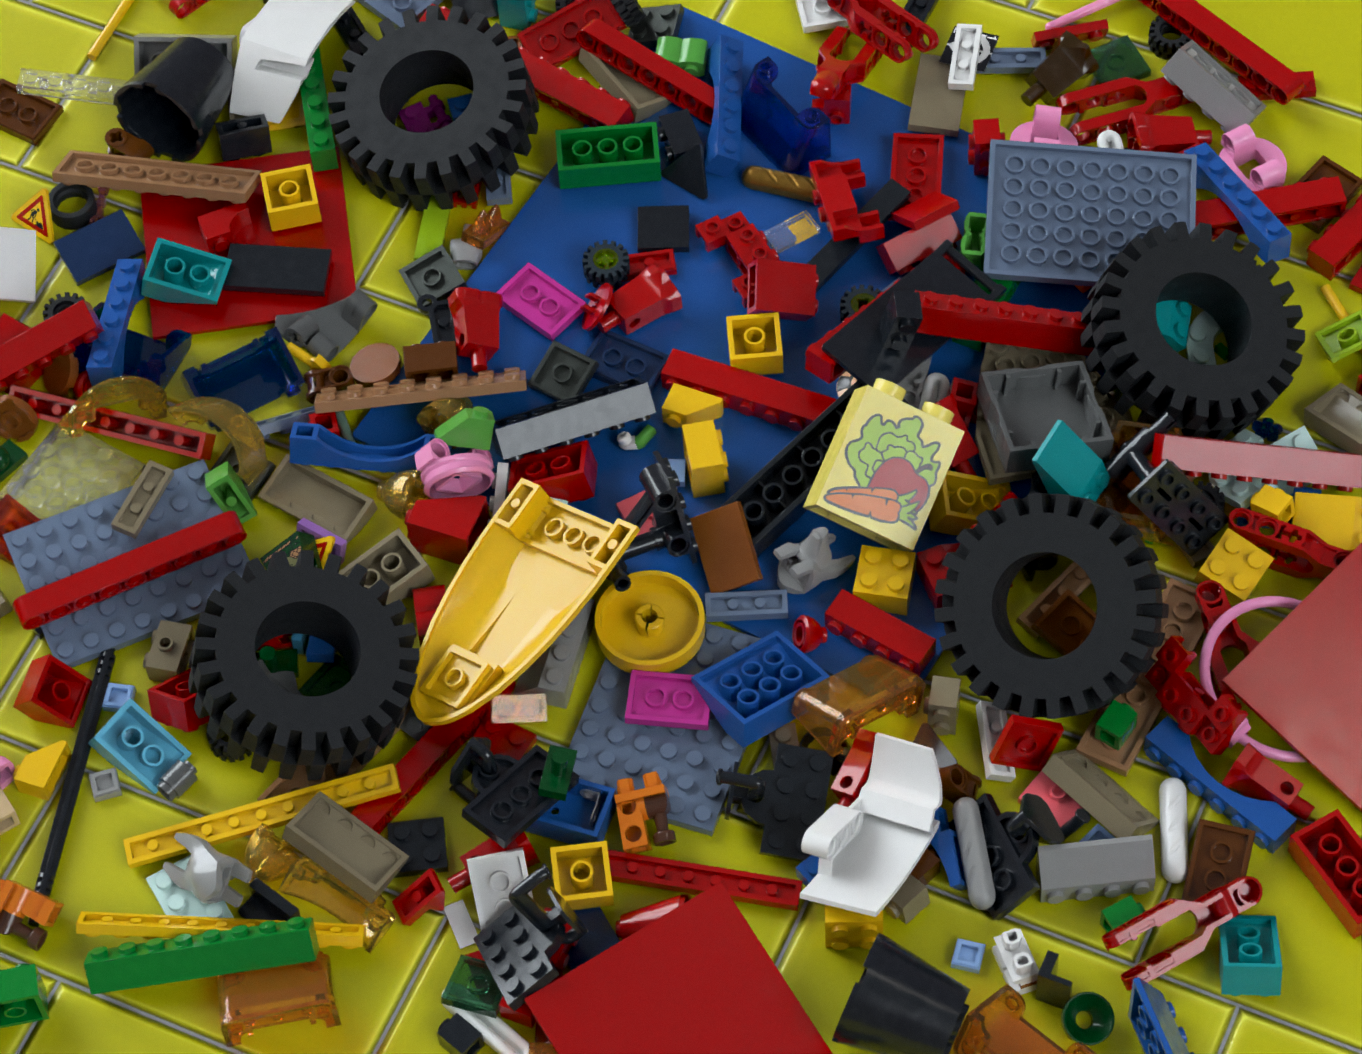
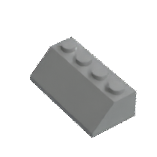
M140 33L134 36V75L181 37H195L210 43L228 59L235 72L238 57L237 35Z
M1193 40L1179 48L1160 70L1165 74L1164 78L1170 84L1177 85L1184 91L1183 95L1189 101L1200 105L1202 112L1208 118L1219 122L1221 129L1225 133L1245 123L1250 125L1267 107Z
M590 599L554 643L519 676L513 694L515 698L567 709L595 623V600Z
M1152 834L1038 846L1035 872L1040 886L1038 890L1040 903L1057 904L1069 899L1085 901L1098 896L1114 898L1126 893L1142 895L1149 891H1154L1156 875Z

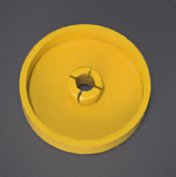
M646 570L627 575L630 578L631 586L626 591H617L614 584L610 585L598 601L595 610V629L598 645L604 656L613 665L628 673H631L632 670L670 673L687 664L696 655L705 636V614L698 593L688 582L668 572Z

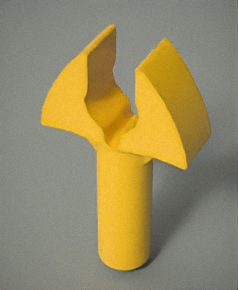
M289 342L285 347V351L308 365L310 370L332 367L322 355L318 354L315 358L292 342Z

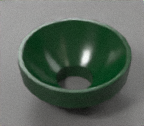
M1082 992L1072 996L1064 1005L1061 1013V1023L1064 1032L1072 1041L1081 1045L1091 1046L1103 1042L1109 1037L1114 1027L1115 1016L1110 1003L1103 996L1094 992ZM1081 1011L1087 1012L1091 1017V1024L1086 1029L1080 1028L1076 1023V1016Z

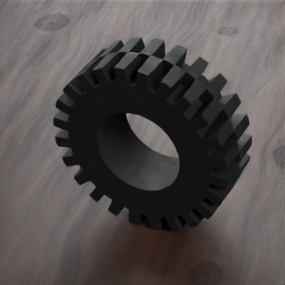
M439 5L427 6L426 21L419 22L413 9L403 11L404 27L396 30L390 19L387 18L378 23L383 38L377 41L368 32H365L358 38L363 56L347 50L342 57L347 72L335 70L332 77L336 92H329L328 104L333 113L329 115L330 124L356 178L362 185L367 183L372 194L377 198L382 199L387 193L392 205L404 208L408 198H410L416 211H424V209L428 208L431 195H434L441 210L454 208L453 193L461 191L467 204L479 200L474 185L482 181L492 193L501 186L496 170L499 168L512 176L519 169L514 153L528 156L532 148L528 134L536 135L538 130L535 113L539 112V103L534 92V85L516 42L513 38L508 39L505 29L497 22L491 27L487 17L482 13L475 12L469 21L463 7L452 6L446 21ZM441 84H455L473 91L472 98L465 111L455 121L443 128L430 132H410L395 126L398 114L405 103L415 94L426 88Z
M1174 222L1166 232L1163 231L1161 225L1154 227L1142 239L1139 235L1132 239L1124 250L1119 252L1088 294L1087 299L1090 302L1082 311L1081 322L1089 325L1080 335L1081 347L1094 349L1085 360L1086 367L1089 372L1106 369V373L1097 383L1096 387L1103 396L1116 388L1119 389L1123 395L1113 408L1120 415L1123 416L1133 405L1142 410L1135 423V426L1140 429L1146 426L1149 428L1167 411L1178 424L1166 434L1178 435L1184 429L1185 436L1204 438L1209 434L1211 439L1223 440L1231 431L1236 435L1243 429H1246L1253 421H1256L1290 385L1294 379L1291 375L1301 364L1303 355L1296 351L1305 342V330L1295 329L1294 327L1303 317L1300 305L1283 306L1295 292L1291 283L1286 281L1273 286L1271 279L1279 271L1280 267L1271 259L1261 268H1258L1252 260L1261 248L1251 241L1240 253L1234 250L1233 246L1237 233L1225 229L1213 242L1212 224L1200 222L1190 234L1188 233L1186 222ZM1178 300L1194 304L1206 311L1217 322L1225 336L1228 347L1227 363L1221 365H1202L1179 355L1171 348L1161 334L1156 318V304L1162 301Z
M1028 494V497L1011 498L1000 502L1001 507L996 510L982 512L976 517L979 523L974 528L963 529L957 536L956 540L961 544L956 552H947L942 565L948 567L946 579L937 580L935 593L943 594L942 608L934 609L935 622L944 623L946 633L945 636L939 637L943 650L952 651L956 661L950 665L956 674L967 676L972 682L969 688L978 696H988L991 698L993 706L1001 710H1013L1018 712L1019 716L1030 718L1043 717L1055 719L1087 714L1094 709L1110 705L1117 696L1132 690L1137 685L1135 680L1140 673L1148 672L1155 661L1150 657L1155 647L1162 646L1165 633L1160 632L1161 622L1163 618H1168L1169 604L1162 603L1161 590L1167 588L1165 576L1157 573L1154 563L1159 561L1152 548L1144 545L1141 540L1144 535L1136 526L1127 524L1121 519L1122 515L1111 508L1103 507L1091 499L1065 494ZM1053 553L1063 555L1076 562L1089 576L1097 597L1096 620L1089 636L1077 649L1059 658L1041 656L1024 646L1013 632L1007 615L1008 592L1018 572L1032 560Z
M300 550L295 566L289 565L285 551L272 553L267 570H265L260 560L255 558L246 563L242 578L235 571H232L224 578L221 592L215 589L208 597L205 611L201 612L188 665V668H191L188 687L190 694L197 693L194 709L198 718L210 716L207 728L209 736L214 741H217L226 734L229 736L226 753L237 760L248 749L254 752L251 768L263 773L269 759L281 762L278 778L292 780L297 765H304L306 767L307 780H321L327 764H331L336 776L343 775L349 772L354 757L361 765H364L373 758L377 745L384 749L391 741L395 728H399L417 680L415 672L420 654L419 648H413L417 634L413 623L403 624L407 609L400 599L386 605L390 587L382 579L369 589L364 587L368 569L356 563L348 577L338 574L342 560L341 556L329 553L324 569L314 568L313 550ZM292 633L311 635L329 643L341 654L350 671L351 680L342 688L330 694L322 696L296 695L281 689L270 681L260 668L255 652L265 642L280 635Z

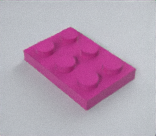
M529 262L496 292L502 295V306L551 341L584 312L580 309V306L586 304L584 300Z
M642 670L631 671L625 712V723L708 731L711 710L691 681V677L694 675Z

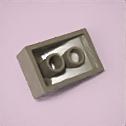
M399 528L338 573L348 577L356 563L368 569L364 587L369 589L380 579L390 587L386 605L399 599L403 600L413 596L412 589L426 587L435 580L427 562Z

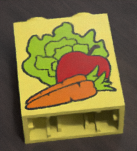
M877 378L873 387L866 385L854 390L803 508L887 548L913 551L965 431L950 425L954 417V413L950 410L927 401L924 402L922 409L919 410L903 402L906 394L904 388L888 380Z

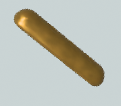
M754 165L747 167L742 173V183L749 189L814 203L812 190H815L811 177Z

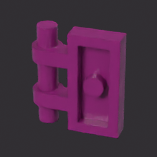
M435 94L428 97L430 103L428 107L424 108L420 101L401 109L399 112V117L406 131L410 132L438 130L453 121L449 115H446L444 103ZM437 117V121L431 123L430 119Z

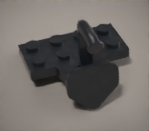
M472 737L451 769L450 784L452 786L449 790L454 791L468 803L462 809V817L505 849L559 801L538 795L548 752L536 745L518 761L508 755H493L490 750V739L486 737ZM575 772L572 773L568 792L579 783L580 776ZM471 774V786L473 791L462 783Z
M779 743L774 770H762L753 775L737 773L739 766L737 761L734 763L733 772L723 771V769L719 768L716 774L717 785H730L724 819L729 820L732 804L741 805L745 815L753 823L764 827L759 854L803 862L811 855L802 852V839L806 830L824 814L834 753Z
M984 793L976 800L980 810L996 893L994 904L988 908L994 920L1004 918L1040 889L1028 865L1035 857L1039 843L1049 845L1062 843L1082 825L1090 821V815L1086 810L1077 809L1075 815L1060 827L1048 804L1041 797L1034 794L1026 793L1022 796L1019 812H1004L1002 814L991 794ZM954 819L949 822V827L951 830L956 831Z
M545 863L510 891L509 900L513 906L503 912L499 918L473 938L506 1003L514 1011L525 1003L524 999L545 987L560 975L551 957L557 952L561 944L574 943L588 932L587 927L569 904L551 886L546 889L556 906L551 911H545L528 895L541 882L546 879H552V875ZM566 923L572 927L567 933H565L564 926Z

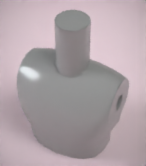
M471 224L463 226L462 238L450 241V258L456 268L460 270L476 269L483 255V241L473 239L474 227Z

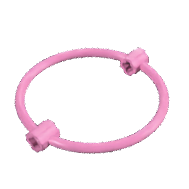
M1282 596L1257 597L1233 606L1215 621L1203 642L1199 660L1200 683L1215 701L1217 697L1212 685L1210 662L1214 645L1222 630L1236 617L1250 610L1265 607H1281L1294 610L1302 602L1301 600ZM1247 718L1236 729L1228 746L1231 749L1238 742L1246 747L1250 743L1264 757L1290 763L1307 762L1296 751L1272 748L1249 737L1246 733L1251 727Z

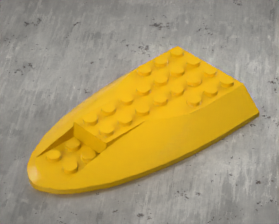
M521 478L466 556L430 622L419 649V663L415 672L417 680L410 697L411 706L416 717L424 725H446L471 714L504 691L554 643L579 614L639 533V527L617 518L614 524L550 498L540 485Z

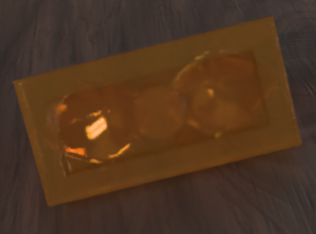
M495 204L488 213L482 210L478 214L474 223L462 231L461 240L483 250L499 239L511 222L502 219L500 207Z
M547 694L497 695L490 700L491 723L547 722Z

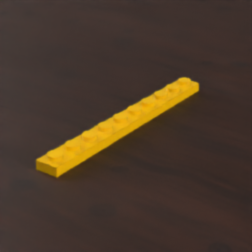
M394 763L123 839L128 866L132 869L188 853L187 848L174 838L176 833H188L199 836L213 846L287 825L319 791L343 808L400 793L401 788Z
M81 911L76 922V934H85L88 937L113 935L116 938L138 936L146 940L158 937L173 939L181 934H191L193 936L203 934L212 929L225 931L239 925L252 927L266 921H275L276 923L285 921ZM314 922L319 948H325L329 945L342 946L345 949L363 947L366 936V924Z

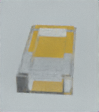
M805 210L763 233L766 236L767 244L779 254L820 233V227L808 211Z

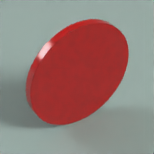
M604 283L595 293L590 292L585 295V298L590 299L588 305L580 306V309L584 311L582 328L584 330H592L605 314L613 294V286L611 284Z

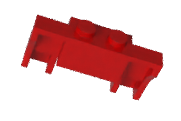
M857 158L843 162H828L824 160L809 162L810 175L815 190H812L813 202L815 206H820L818 208L820 222L826 223L833 241L858 237L861 244L884 239L883 223L880 224L878 210L861 214L857 212V205L851 190L866 187L865 173L861 172L860 159Z
M741 211L722 220L717 215L695 225L696 236L703 238L707 252L726 244V251L743 274L732 280V290L734 293L739 292L742 297V305L746 308L748 264L757 258L778 261L780 259L776 250L770 249L763 231H758L753 223L749 224Z
M1171 635L1155 655L1158 661L1145 677L1158 691L1155 696L1162 703L1161 707L1176 719L1180 730L1188 735H1195L1211 755H1221L1229 746L1236 729L1249 714L1246 710H1238L1232 704L1235 698L1231 694H1221L1215 701L1191 672H1185L1197 657V654L1194 651H1187L1182 646L1184 641L1182 636Z

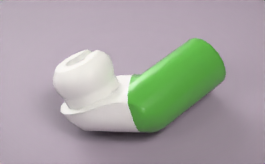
M647 424L638 435L631 436L629 432H621L617 436L619 447L624 450L642 449L657 432L651 425Z

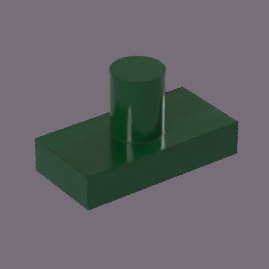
M265 646L260 649L259 653H255L257 661L263 660L270 673L293 671L295 678H299L297 649L275 651L273 647Z
M550 745L538 789L539 796L566 801L577 758V750Z

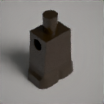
M1068 31L1061 34L1054 42L1051 52L1024 79L1030 88L1021 95L1022 101L1029 107L1039 99L1047 104L1076 80L1085 79L1098 70L1099 65L1092 55L1089 45Z

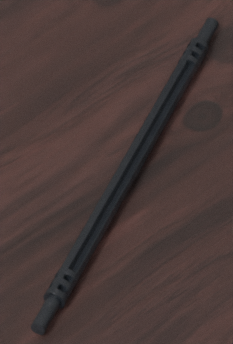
M115 648L100 653L34 888L35 891L48 897L51 895L90 754L91 746L88 742L95 736L103 699L116 660L114 655ZM29 918L28 924L30 926H39V923Z

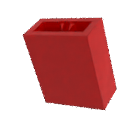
M757 258L749 263L747 315L778 312L779 319L805 322L814 317L818 310V300L815 299L816 288L819 283L816 265Z

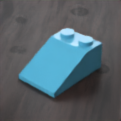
M131 698L121 706L88 742L109 763L154 795L158 792L156 785L160 782L159 778L177 760L184 762L192 754Z

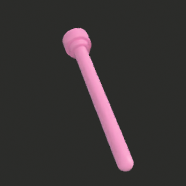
M1097 0L1048 22L1045 25V29L1049 30L1066 26L1121 0Z

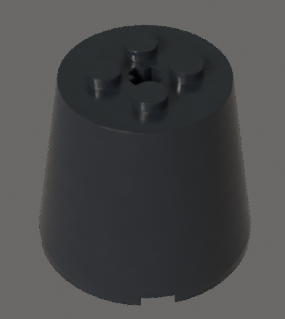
M195 37L178 38L119 88L113 101V105L117 106L119 112L116 117L124 131L147 141L155 151L154 156L160 157L165 155L171 157L172 161L177 162L190 161L202 150L232 93L233 67L228 59L210 43Z
M878 933L863 964L864 972L859 983L855 982L832 1041L874 1054H949L969 1009V1005L965 1004L970 989L889 937Z

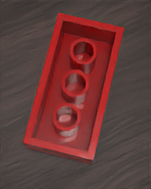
M1336 809L1290 835L1287 851L1346 930L1355 939L1362 935V840L1341 812Z

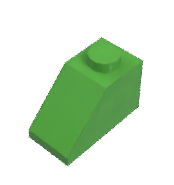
M485 407L465 408L437 427L434 431V436L443 440L448 446L490 450L495 419L492 411Z
M228 461L205 474V488L223 513L235 511L242 524L257 515V511L242 480Z

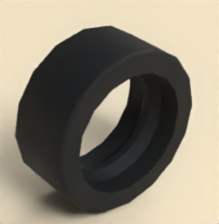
M60 183L49 193L52 221L61 228L75 230L85 227L92 222L97 214L98 207L93 190L86 185H64ZM81 197L87 200L85 206L77 212L63 213L58 211V206L61 202L68 198Z

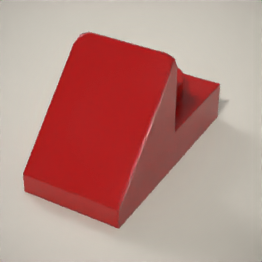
M429 868L396 897L392 903L402 924L411 926L429 909L444 910L445 891L435 870Z

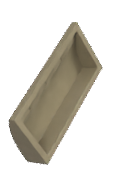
M581 47L578 60L611 96L617 99L623 98L630 103L634 116L633 123L640 122L654 115L672 103Z
M1339 383L1304 408V425L1348 453L1362 455V396L1344 384Z
M286 454L258 494L259 499L298 520L304 517L343 538L347 543L363 529L378 509L375 501L370 497L310 465L290 463L289 454Z
M1076 749L1054 753L1042 769L1045 775L1117 838L1144 835L1160 821L1095 763L1077 752Z
M321 791L286 825L282 836L284 840L371 904L385 890L409 859L407 854Z

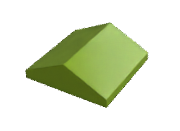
M1362 310L1315 333L1327 358L1332 363L1362 349Z

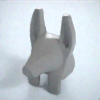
M826 527L813 529L810 535L800 543L787 542L774 549L773 554L779 560L777 585L780 589H787V593L805 594L822 581L836 578L845 573L855 562L856 557L852 554L839 559H832L829 545L836 540V536L828 533L829 530Z
M176 833L174 838L187 848L191 853V857L185 870L170 862H164L163 869L171 880L181 889L192 891L203 903L212 904L224 900L235 908L239 907L243 901V896L228 886L229 880L238 878L245 883H249L253 871L237 859L216 851L206 840L199 836L188 833Z

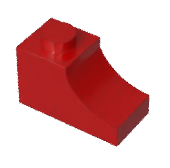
M247 203L233 204L197 217L203 239L209 253L212 254L227 250L230 247V243H233L238 231L252 223Z

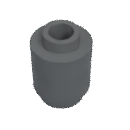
M177 760L159 778L160 782L156 785V788L169 801L180 798L198 780L195 775L197 769L187 760L184 762Z

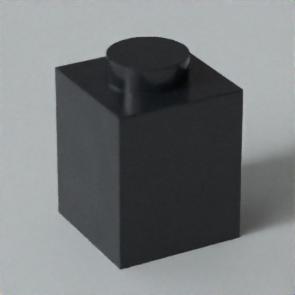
M458 1013L451 1019H445L438 1028L439 1044L450 1054H477L485 1046L482 1033Z

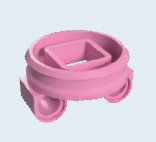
M1039 104L1035 106L1033 121L1019 125L1013 130L1010 141L1078 146L1075 136L1069 130L1060 126L1062 108Z
M1246 123L1222 135L1221 145L1224 148L1220 152L1219 157L1251 191L1283 186L1287 162L1283 152L1275 144L1255 137L1254 131ZM1256 159L1260 166L1251 170L1250 179L1248 180L1238 166Z
M434 438L415 453L417 471L422 472L421 482L424 485V493L431 499L477 496L485 492L494 481L495 475L492 471L494 465L489 450L470 449L466 453L451 455L448 445L443 440Z

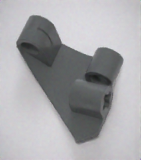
M357 289L351 296L325 307L301 313L276 315L275 331L288 342H292L300 348L303 346L315 357L320 354L330 362L359 333L375 312L378 304L362 290Z

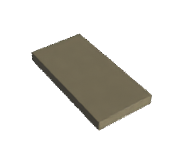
M921 53L908 130L958 137L966 90L948 89L951 65L939 62L941 56Z

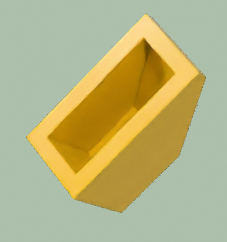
M673 383L662 406L663 422L674 428H682V425L715 420L721 418L724 413L723 398Z
M61 740L25 755L22 763L16 766L13 773V779L19 792L47 801L50 800L72 756L67 741Z

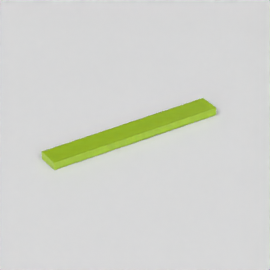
M446 100L444 111L446 115H449L451 117L449 112L448 101ZM431 195L428 208L423 211L414 261L443 244L444 246L451 209L441 210L434 195Z

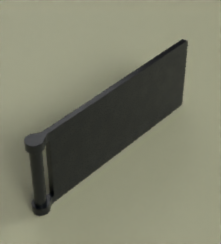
M946 239L938 249L827 340L821 349L864 386L870 385L873 387L877 378L885 379L898 385L952 338L916 333L908 350L883 348L879 321L893 291H932L937 294L959 295L966 298H982L988 301H997L1005 294L1007 288L1001 283L998 285L984 274V272L953 247L954 244ZM947 255L991 293L987 294L943 256Z

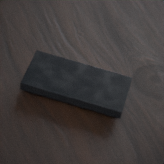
M230 243L227 258L232 259V263L223 290L325 297L332 259L331 249Z

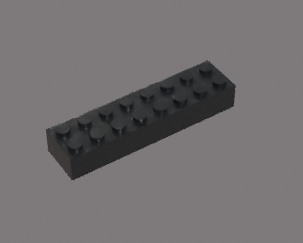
M858 380L722 505L725 506L741 501L757 557L808 511L803 508L851 396L855 389L864 386Z

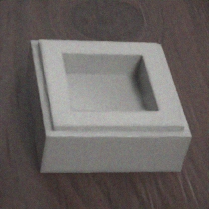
M116 767L88 774L95 802L122 796Z

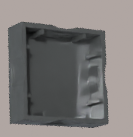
M1083 361L1048 364L1037 368H1012L980 373L976 395L1005 473L1036 470L1032 459L1057 420H1063L1103 462L1109 460L1114 438L1105 415L1095 399L1094 387Z

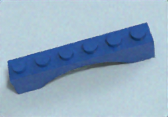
M720 34L707 52V71L713 79L715 100L711 128L704 149L705 171L726 178L740 162L743 41Z
M1206 142L1184 150V154L1197 155L1196 189L1202 188L1212 192L1230 208L1241 224L1249 242L1251 241L1261 248L1257 255L1265 264L1271 259L1277 262L1289 257L1292 233Z
M117 259L100 318L104 331L99 333V337L93 341L86 365L93 390L119 389L124 372V350L129 319L135 305L145 297L141 295L142 279L146 271L143 259Z
M294 422L289 437L290 463L305 466L315 465L328 468L337 467L379 471L382 473L392 472L421 475L422 472L417 471L415 453L434 439L435 436L434 434H425L416 440L404 444L370 446L343 439L327 430L321 424ZM448 446L452 455V446Z
M1168 715L1145 736L1144 751L1152 761H1158L1172 777L1182 780L1194 795L1205 799L1216 813L1223 814L1231 820L1233 826L1256 831L1254 843L1258 847L1267 849L1273 854L1295 832L1297 818L1277 802L1245 797L1217 782L1197 759L1191 745L1190 735L1181 731L1178 723Z

